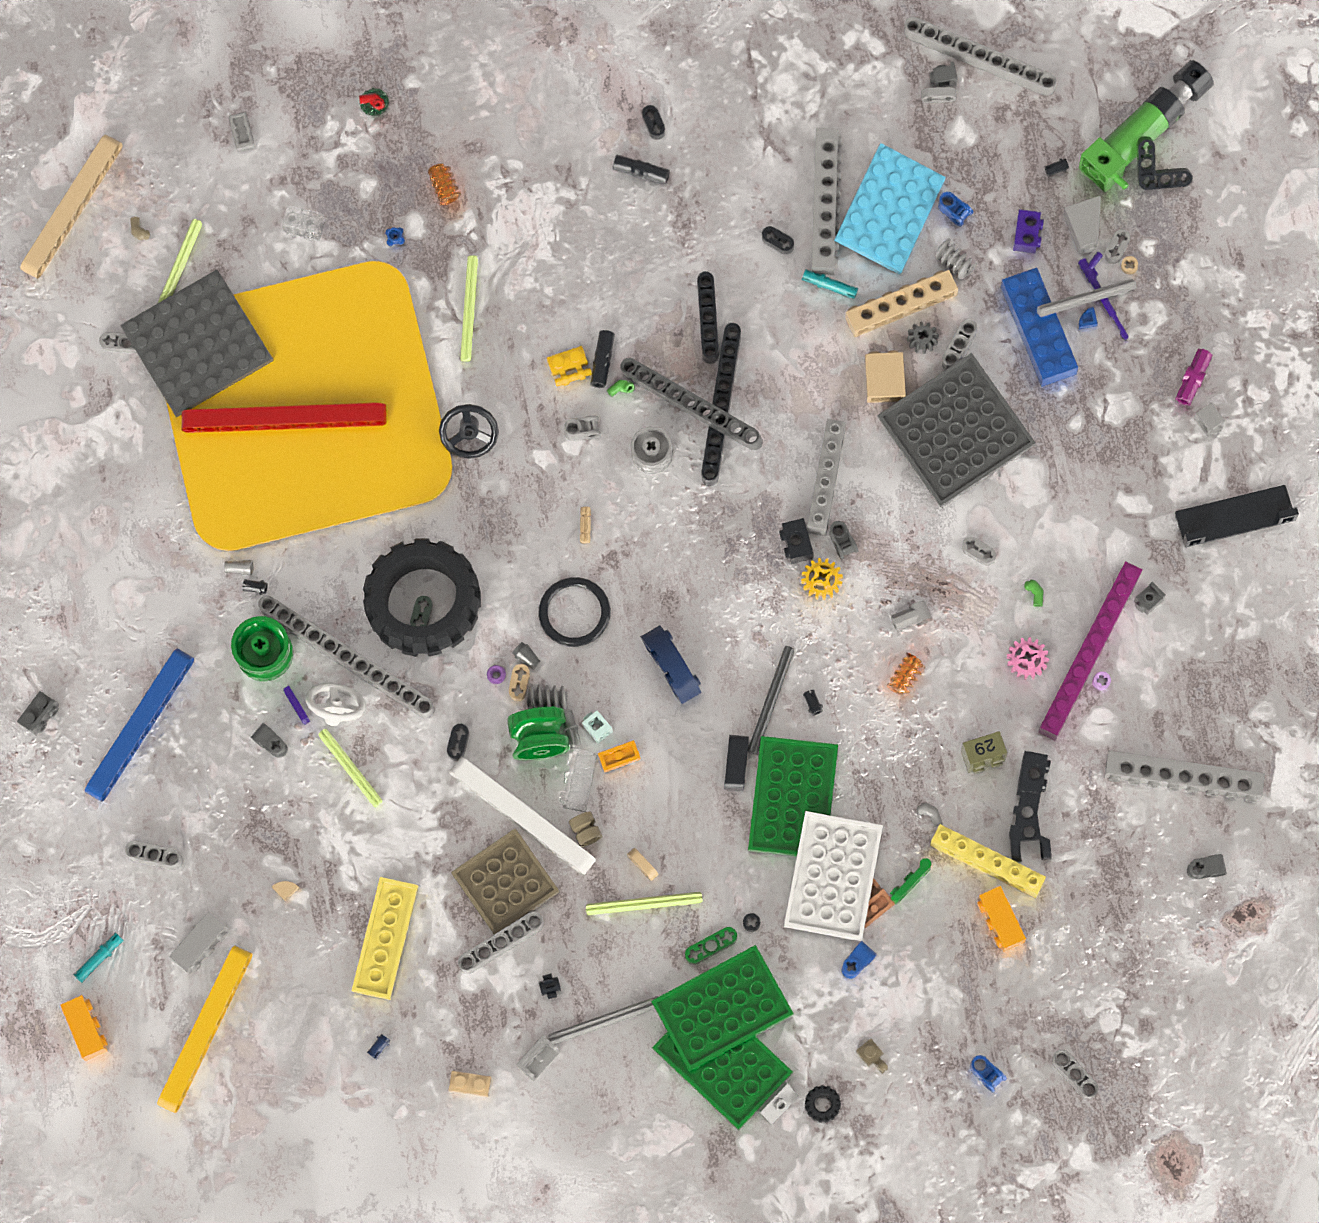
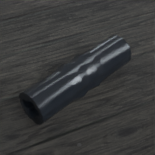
M618 154L613 163L614 170L665 185L670 175L669 169Z
M601 330L599 332L590 385L593 387H606L615 333L612 331Z

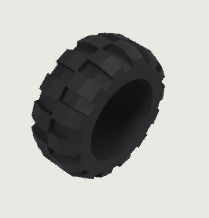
M415 538L414 543L404 545L402 541L390 547L391 551L387 555L381 554L372 564L373 570L371 574L366 576L363 586L364 610L373 631L391 649H399L402 651V654L417 657L418 654H428V657L442 654L441 650L449 646L452 648L456 647L464 640L463 636L467 631H472L478 620V609L481 607V591L477 575L471 563L463 553L459 554L456 552L453 546L442 541L433 543L430 542L429 538ZM430 569L441 572L449 577L456 585V597L450 611L439 621L426 626H411L397 620L389 612L388 602L390 593L399 579L406 574L416 570Z

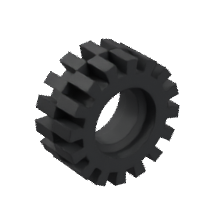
M816 1086L806 1095L805 1110L812 1120H816L819 1123H827L835 1119L839 1114L841 1107L840 1096L830 1086ZM821 1096L827 1097L831 1103L830 1108L824 1112L819 1111L815 1107L816 1099Z

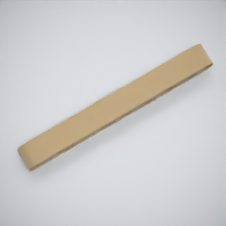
M104 135L100 139L24 258L20 268L22 271L37 279L42 276L122 149L121 142L108 135Z

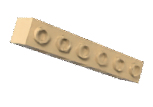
M941 270L930 278H921L915 284L904 285L898 291L893 293L892 291L887 292L876 300L874 298L870 299L864 305L850 307L846 312L845 319L855 338L957 296L958 288L950 271ZM936 285V286H938L940 289L937 290V291H934V290H932L930 287ZM918 292L921 293L923 296L917 298L913 294ZM901 299L906 303L899 305L896 301ZM887 307L889 310L886 312H882L879 310V308ZM870 314L871 317L869 319H865L862 317V315Z

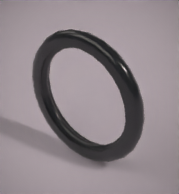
M569 577L552 584L545 591L539 604L538 617L544 632L553 641L568 647H579L595 641L603 634L610 620L611 607L604 590L596 583L581 577ZM571 586L588 589L597 597L601 606V617L596 628L581 637L563 636L552 627L548 618V607L553 596L558 591Z

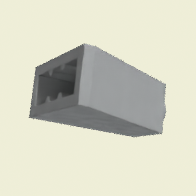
M1100 196L1064 208L1063 215L1079 254L1083 252L1090 253L1097 248L1101 207Z

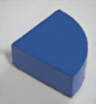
M1094 307L1088 308L1081 315L1078 324L1079 330L1098 325Z

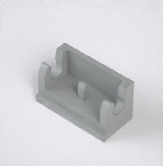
M542 1035L516 1065L532 1081H535L560 1051Z

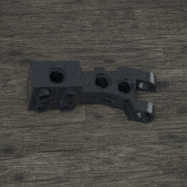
M1024 751L1016 791V795L1020 796L1019 804L1014 806L1013 814L1016 815L1015 825H1011L1009 831L1011 859L1015 862H1022L1021 842L1038 840L1040 843L1041 860L1052 859L1050 839L1041 836L1037 815L1041 792H1045L1047 786V779H1044V775L1049 772L1051 760H1047L1048 755L1029 751ZM1032 769L1037 770L1039 777L1032 778L1029 775V771ZM1025 807H1029L1033 811L1032 816L1029 818L1022 815V809ZM1032 827L1035 832L1034 836H1025L1024 828Z

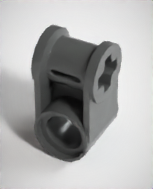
M842 521L833 522L830 526L829 535L839 558L842 560L844 556L850 553L859 552L857 544L846 524ZM835 528H841L843 530V533L841 535H836L833 532V530Z
M262 723L251 736L259 746L265 748L276 758L284 757L288 752L286 743L265 723ZM276 745H278V746H280V749L278 750L277 748H274V747H275Z
M1223 854L1194 859L1187 867L1188 876L1191 879L1197 880L1226 875ZM1195 865L1201 869L1199 873L1197 870H1193Z

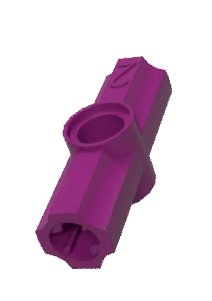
M1198 348L1191 365L1188 366L1182 379L1183 383L1175 399L1179 403L1190 406L1198 388L1200 389L1206 375V369L1213 356L1208 350Z

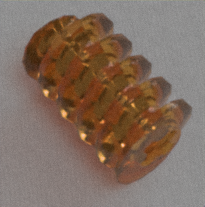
M436 164L429 168L427 172L431 182H433L432 185L435 188V193L438 195L440 205L444 206L456 201L461 196V192H456L459 187L454 185L456 180L451 179L454 176L450 172L451 167L444 166V164Z
M907 652V657L902 658L903 664H899V670L894 672L896 677H891V683L886 685L898 695H910L907 687L914 688L911 681H918L914 675H921L922 673L918 669L926 668L919 658Z

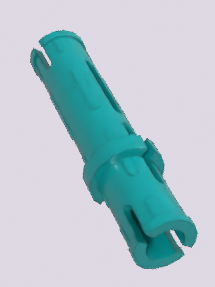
M807 269L802 278V281L817 285V288L821 289L822 287L855 299L859 289L826 277L825 274L820 275Z
M115 932L104 944L99 946L100 948L73 975L83 983L108 956L111 957L113 955L112 952L124 940Z

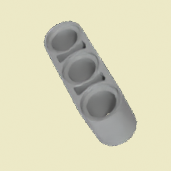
M965 319L960 324L943 354L942 367L944 370L964 358L976 337L977 324L974 320ZM969 327L973 331L968 333L964 331V328ZM962 343L964 347L957 348L955 344ZM951 358L955 360V363L949 364L946 360Z
M130 841L125 847L126 854L135 862L171 870L179 869L183 864L182 856L175 849L139 841ZM133 848H140L138 854L131 855V851ZM158 851V857L150 859V854ZM171 856H177L175 863H168Z
M1060 1049L1056 1051L1052 1058L1053 1066L1083 1099H1093L1099 1090L1096 1081L1067 1050ZM1064 1055L1067 1063L1059 1064L1056 1057ZM1070 1071H1079L1080 1078L1073 1079L1070 1076ZM1091 1085L1094 1088V1093L1086 1094L1084 1086Z

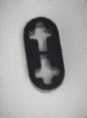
M653 105L645 106L642 110V118L649 135L656 140L663 138L665 135V125L658 109ZM650 111L653 114L654 120H651L647 112ZM655 124L660 129V133L654 131Z
M772 226L763 229L762 241L766 245L782 254H790L793 251L794 240L789 235ZM773 233L774 238L770 237L767 239V234ZM786 242H789L790 247L786 246L785 248H783L782 243L785 244Z
M456 724L451 730L447 754L454 761H458L460 757L465 755L469 730L464 724ZM463 729L465 735H461L460 740H458V735L455 732ZM456 744H459L458 749L461 752L453 756L451 749L455 750Z

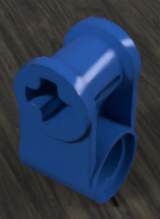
M951 192L941 194L938 203L939 210L950 218L954 224L961 227L963 221L974 213L973 209ZM944 200H948V201H950L952 204H951V205H945V204L943 203V201H944Z
M861 941L843 962L841 970L843 976L847 979L855 978L872 962L877 953ZM848 966H855L854 971H847Z
M976 1056L970 1063L972 1073L992 1093L995 1092V1088L1002 1081L1007 1080L1002 1071L994 1066L985 1056ZM975 1061H982L985 1065L984 1069L977 1070L974 1066Z

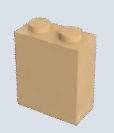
M896 350L888 351L887 353L872 351L869 354H865L867 403L898 402L906 395L903 352Z

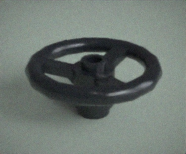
M465 404L452 408L444 415L440 422L439 435L447 451L457 457L471 459L481 457L491 451L497 443L499 429L497 421L489 411L481 406ZM470 412L478 413L486 418L491 427V435L478 430L479 421ZM462 413L463 418L460 421L459 432L448 439L446 433L448 422L455 415ZM478 438L487 443L484 447L475 451H464L455 447L463 439L472 440Z

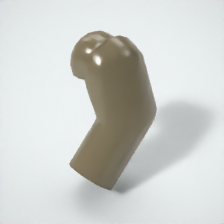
M131 217V234L139 240H148L150 232L140 227V218Z

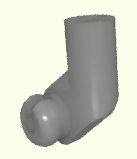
M927 802L921 803L917 807L919 815L926 814L930 816L934 827L943 824L936 807Z

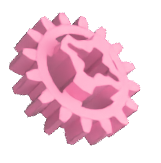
M1031 637L1028 638V641L1021 638L1020 643L1014 642L1015 648L1009 647L1008 651L1012 654H1007V659H1010L1007 665L1013 666L1011 672L1017 671L1018 678L1022 674L1025 680H1027L1028 675L1035 679L1036 673L1041 676V669L1046 670L1047 666L1044 663L1049 662V658L1045 657L1048 655V651H1043L1045 645L1039 646L1038 639L1032 642ZM1021 649V654L1015 657L1016 652ZM1025 655H1027L1028 658H1031V661L1024 659ZM1041 659L1040 664L1035 668L1034 663Z

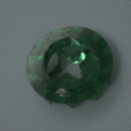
M372 87L370 90H365L363 95L376 93L384 100V108L377 110L370 103L360 104V107L364 113L377 116L386 111L389 105V98L386 92L380 88L375 89Z

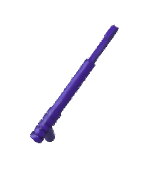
M1096 252L1089 263L1086 258L1078 261V265L1083 270L1082 272L1094 290L1102 288L1097 280L1098 273L1095 269V266L1103 257L1100 252ZM1108 297L1101 299L1109 316L1113 318L1119 328L1120 335L1124 340H1127L1129 336L1116 316L1117 313Z

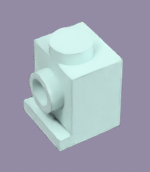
M598 711L590 712L583 718V727L597 744L613 732L612 727ZM598 724L600 728L594 730L593 726Z

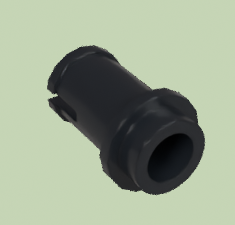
M1060 158L1059 161L1044 166L1047 176L1050 177L1062 171L1066 172L1069 169V165L1065 158Z
M244 579L243 584L250 585V587L242 586L243 591L259 593V595L267 593L268 583L264 582V580L259 582Z
M813 689L810 690L811 693L806 691L803 696L808 704L809 713L815 716L823 712V705L819 703Z

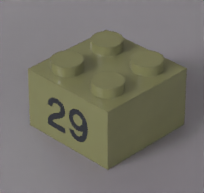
M998 731L963 742L961 754L968 773L978 774L983 772L984 768L1002 766L1006 760L1007 750L1001 733Z

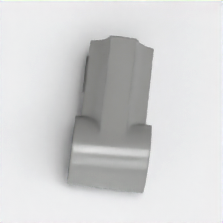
M919 601L912 604L909 609L891 615V619L898 632L913 625L925 624L932 620V616L925 601Z

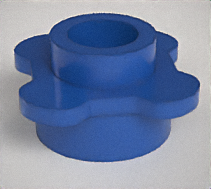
M393 227L386 230L385 234L388 238L386 243L388 246L404 244L405 239L402 235L404 230L401 227Z

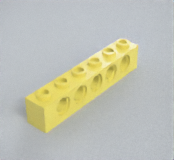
M939 824L931 840V847L1034 898L1037 897L1046 879L1045 876Z

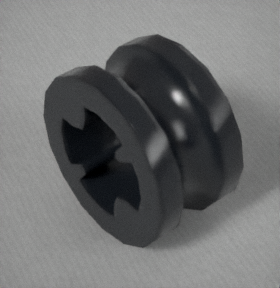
M754 913L747 914L743 919L744 928L749 932L757 931L760 927L759 916ZM749 918L751 920H757V922H755V927H753L752 925L747 926L746 923H748Z

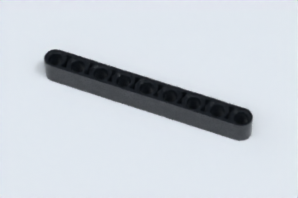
M729 323L724 328L712 402L715 406L720 401L725 402V406L717 407L727 413L730 411L741 342V328L737 323ZM731 331L737 332V335L729 336L728 333ZM727 349H733L735 352L732 354H728L725 351ZM725 366H729L732 368L728 372L722 370V368ZM721 384L729 385L727 389H721L719 386ZM710 426L708 427L701 475L705 485L714 486L719 480L726 435ZM713 437H719L721 439L719 442L716 443L711 441ZM713 454L718 457L716 460L708 459ZM709 472L715 474L713 478H707L705 475Z

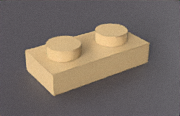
M452 1071L449 1091L488 1097L491 1077Z

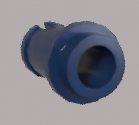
M383 1034L377 1036L378 1039L367 1051L376 1060L386 1046H390L389 1042L391 1040Z

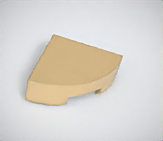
M282 881L274 884L272 889L286 902L299 889V886L293 882Z

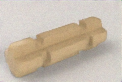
M581 507L580 543L588 544L590 543L591 519L589 516H591V508Z

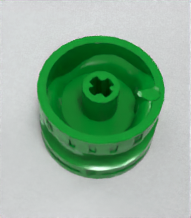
M266 616L251 617L242 622L233 633L231 640L232 654L240 669L248 677L257 681L275 680L285 674L292 664L294 655L292 642L284 627L277 620Z
M538 707L522 710L510 715L507 718L509 736L519 743L512 755L513 758L525 761L556 757L570 750L569 738L560 733V726L566 722L565 710L559 707Z

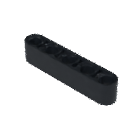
M704 271L697 277L702 358L706 363L713 364L719 359L715 286L713 275L710 272ZM704 280L710 281V284L703 285L701 282ZM704 298L711 299V301L708 303L703 302L702 300ZM711 315L713 318L705 320L704 316ZM713 333L714 336L711 338L705 337V334ZM709 350H713L715 354L709 356L706 354V352Z

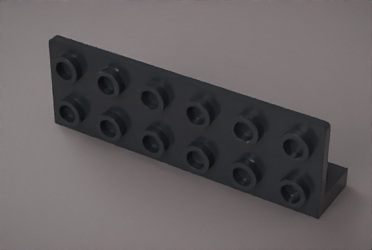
M1286 485L1175 512L1185 548L1296 521L1299 515L1297 507L1292 508Z

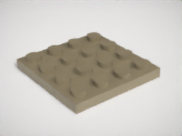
M516 828L451 872L493 934L498 933L560 893Z

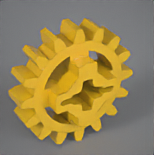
M818 558V563L811 560V566H805L807 572H802V576L805 578L801 579V584H806L803 587L804 591L809 590V596L815 594L817 600L819 596L826 600V595L832 598L833 591L839 592L837 586H842V581L840 580L843 579V574H838L840 567L834 568L835 562L829 564L828 558H826L825 562ZM813 571L814 577L809 581V576ZM820 576L822 578H825L824 582L822 580H819ZM835 577L834 584L831 586L830 581Z

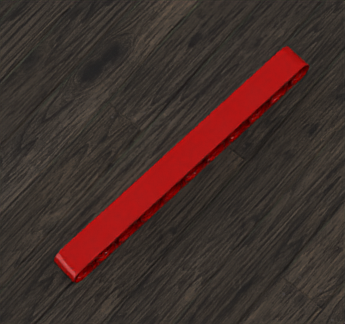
M386 404L188 409L182 411V431L187 433L383 426L387 423Z

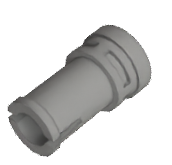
M243 560L242 562L225 561L224 571L225 573L252 575L253 560Z

